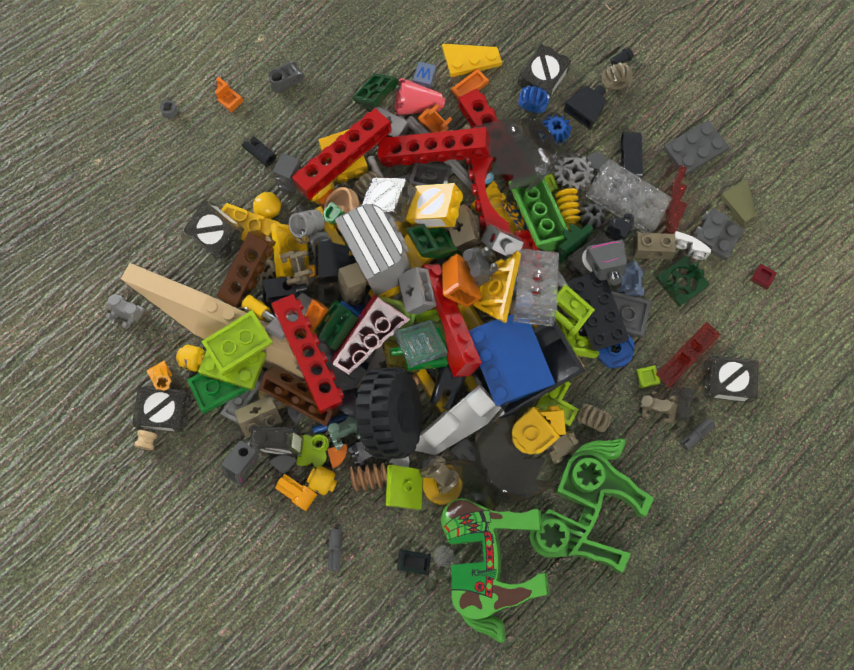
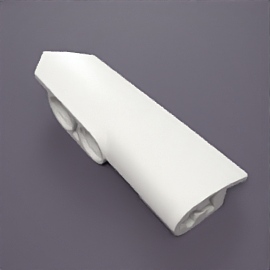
M478 385L450 411L447 410L420 433V440L416 445L415 451L437 455L504 415V411L501 407L495 405L492 396L486 389Z

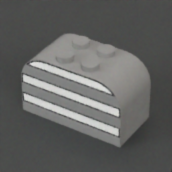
M363 204L337 217L335 221L373 293L378 296L399 285L398 277L410 270L411 264L406 254L409 250L402 234L398 232L393 218H388L384 210L375 204Z

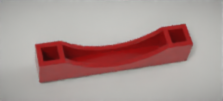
M490 147V156L479 159H464L465 164L469 166L468 178L473 183L471 185V192L476 197L475 210L476 212L479 211V227L483 228L482 236L489 223L511 233L509 223L494 210L486 193L485 179L493 162Z
M424 264L421 268L428 269L437 305L435 308L441 318L445 331L447 361L453 376H471L482 364L457 303L443 295V275L440 264Z

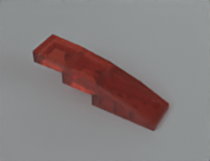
M682 165L677 170L670 188L666 207V234H675L687 207L686 203L681 202L687 185L681 183L687 167Z
M706 322L655 375L670 388L721 334Z

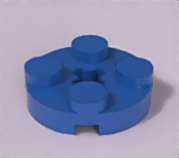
M630 336L627 342L615 345V347L619 346L620 348L618 353L612 352L610 350L612 347L599 350V355L597 356L599 361L610 369L621 368L627 365L632 359L635 349L634 342Z

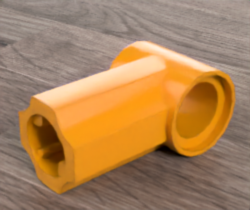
M165 361L147 370L156 390L165 391L169 388L171 383L170 377L173 375Z
M286 474L279 479L275 489L290 498L291 502L304 511H307L317 496L314 491L305 485H300Z

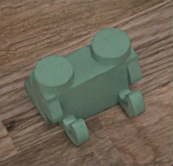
M348 416L346 421L339 424L332 423L328 426V432L337 451L343 447L340 438L355 432L357 438L360 439V434L357 430V420L351 416Z

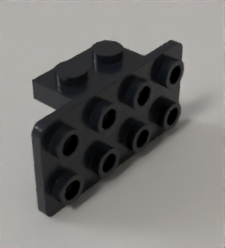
M595 273L568 282L569 287L595 309L578 331L579 335L588 338L593 351L622 344L629 340L607 279L598 280Z

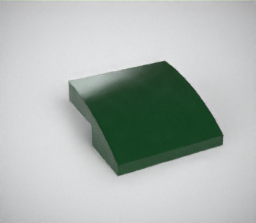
M425 224L406 229L421 257L446 258L457 254V248L444 227L427 228Z
M335 300L314 332L330 348L337 351L359 318L342 303Z

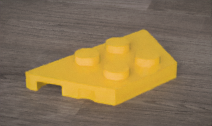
M515 251L512 257L505 261L500 259L495 262L499 269L491 275L490 280L478 286L482 298L473 304L477 309L503 323H507L521 253Z

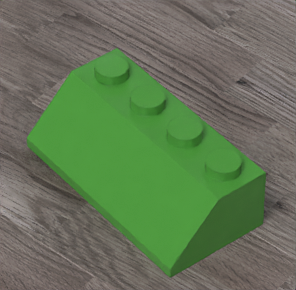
M543 174L509 181L510 189L536 247L547 252L559 249L560 245L566 241L563 230H568Z

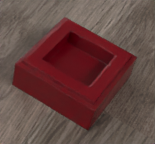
M760 264L750 281L767 290L777 272Z

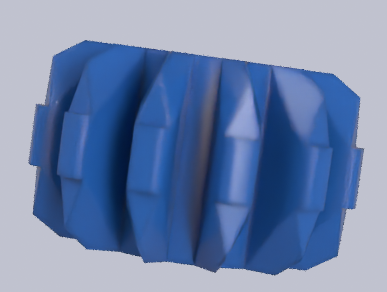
M527 86L520 92L518 104L527 112L541 114L548 107L550 95L547 94L546 90H542L541 87Z
M557 114L553 118L548 115L547 119L542 122L540 132L543 134V140L548 139V144L554 142L556 146L558 141L563 144L565 139L570 137L571 126L569 125V120H564L563 115L560 118Z

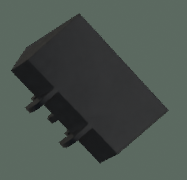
M555 318L533 329L555 385L502 406L504 415L497 418L499 422L585 371L567 336ZM479 366L472 376L476 383L483 386L491 395Z

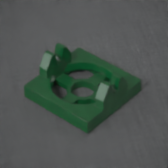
M374 73L355 94L353 100L356 103L362 104L368 112H371L382 103L391 91L396 89L399 81L396 77ZM378 93L374 99H370L374 94Z
M570 224L569 228L572 232H569L567 229L563 230L566 241L560 245L556 255V261L559 264L588 243L593 231L590 224H587L582 229Z
M687 256L656 277L657 281L679 307L710 285L703 277L705 275L704 270L699 269V264L696 262L692 263ZM684 268L690 270L691 273L680 275L676 269ZM670 274L675 278L674 285L673 281L669 280ZM696 277L697 281L695 290L689 286L690 280ZM685 278L687 286H679L677 279ZM678 289L685 290L688 294H679Z

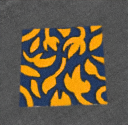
M516 201L502 204L520 231L528 229Z

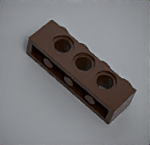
M259 230L249 231L217 297L235 308L241 307L243 300L256 287L258 283L257 278L265 270V263L274 252L273 247L276 242Z
M276 365L264 373L259 386L260 391L324 426H327L335 418L338 412L337 407L320 414L305 381Z

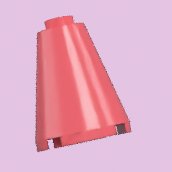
M403 78L399 79L398 86L401 87L396 91L395 95L396 115L423 113L427 108L432 109L436 104L440 106L436 112L444 108L445 97H442V93Z

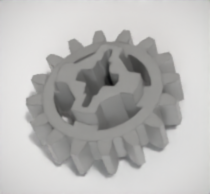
M570 153L569 158L564 155L562 161L558 160L557 166L554 168L555 173L553 177L557 179V185L562 184V190L566 187L577 190L580 188L584 191L586 186H590L591 180L594 177L592 174L594 168H589L591 161L586 163V157L581 159L580 154L573 157V154Z

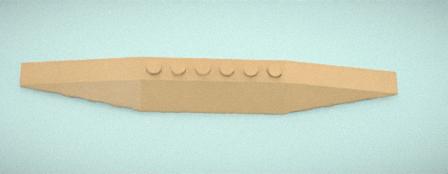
M131 263L121 277L123 282L143 295L191 333L202 339L208 338L246 314V312L214 297ZM258 318V320L260 321L261 325L263 326V328H264L265 331H266V326H267L269 323H267V322H265V321H263V320H260V319ZM267 332L274 344L265 349L267 357L263 367L269 370L276 365L305 381L302 373L296 369L298 364L286 337L281 341ZM310 349L305 350L303 355L305 356ZM361 380L359 381V383L357 384V386H356L355 388L360 387V385H361Z

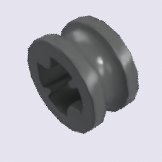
M165 100L160 104V111L165 118H172L177 114V107L172 100ZM169 106V108L171 107L172 110H171V111H168V110L166 111L165 108Z

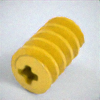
M574 188L563 189L555 194L557 207L568 230H570V224L578 227L581 226L579 223H576L581 218L576 216L580 210L576 209L579 207V203L576 202L579 198L575 195L578 193V190Z

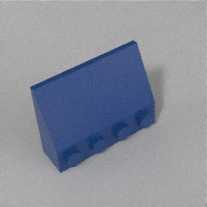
M525 310L509 315L507 323L494 320L469 330V334L482 362L480 365L497 407H502L555 385Z

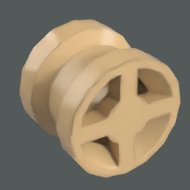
M138 430V439L135 441L134 446L153 451V442L157 439V434Z

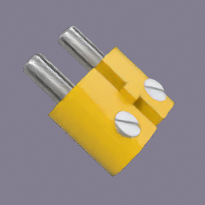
M248 295L243 300L241 306L247 313L253 310L257 318L269 323L276 318L272 315L269 307L253 296Z

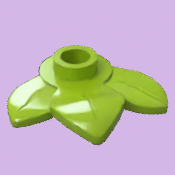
M321 434L313 437L309 435L301 436V447L297 458V465L308 466L313 463L316 468L322 466L327 459L326 451L329 448L327 437ZM319 442H322L323 445L318 448L317 444Z

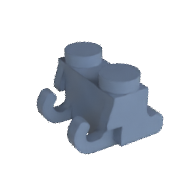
M638 262L627 264L626 274L621 276V287L617 288L616 292L623 294L625 292L626 295L634 297L643 296L644 288L641 284L643 270L638 266Z

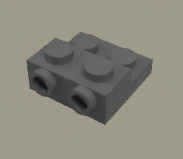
M432 162L427 164L415 163L408 183L410 186L408 187V194L412 195L414 186L443 184L444 181H449L452 167Z
M713 208L711 212L706 211L701 220L704 224L702 227H697L693 236L711 249L712 254L726 261L744 228L729 221V216Z

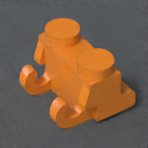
M438 104L432 109L427 108L417 118L432 133L447 131L449 129L447 124L452 121L451 117L445 121L436 112L440 107Z

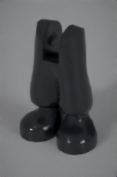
M449 364L445 367H439L430 402L436 405L442 394H445L442 408L449 410L467 376L454 377Z

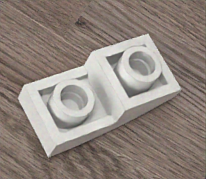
M676 231L674 233L676 248H687V256H692L696 260H706L711 253V249L698 239Z

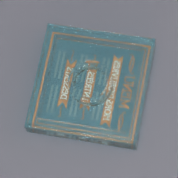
M431 320L394 332V336L410 367L446 356L448 353Z

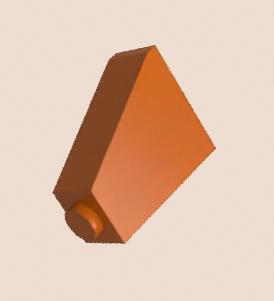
M456 254L442 264L443 295L465 307H469L482 298L479 287L474 277L470 274V267L462 256Z

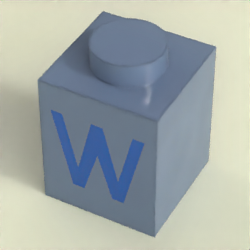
M418 62L413 82L432 89L436 75V66Z

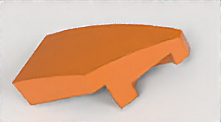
M217 77L215 94L218 102L232 113L244 100L229 87L228 83Z

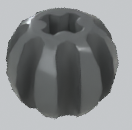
M587 202L579 209L578 216L581 218L579 221L581 225L586 226L590 224L593 229H596L604 223L606 218L604 214L605 209L603 206H598L597 202L592 204Z

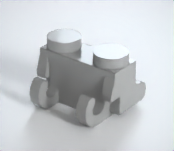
M114 294L108 298L107 309L112 310L111 314H106V319L112 320L117 315L127 320V322L124 321L122 323V327L128 329L134 321L137 322L145 309L125 301V298L120 295Z

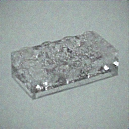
M611 159L601 166L585 195L620 218H624L625 214H631L634 217L633 226L644 233H650L657 228L672 199Z
M521 249L519 252L521 253V258L516 276L513 322L553 326L557 312L559 253Z

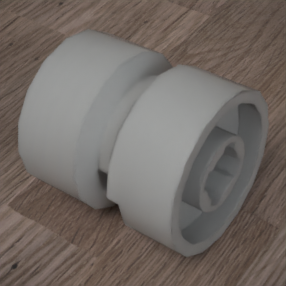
M316 209L294 213L289 218V229L296 237L313 235L324 229V217Z

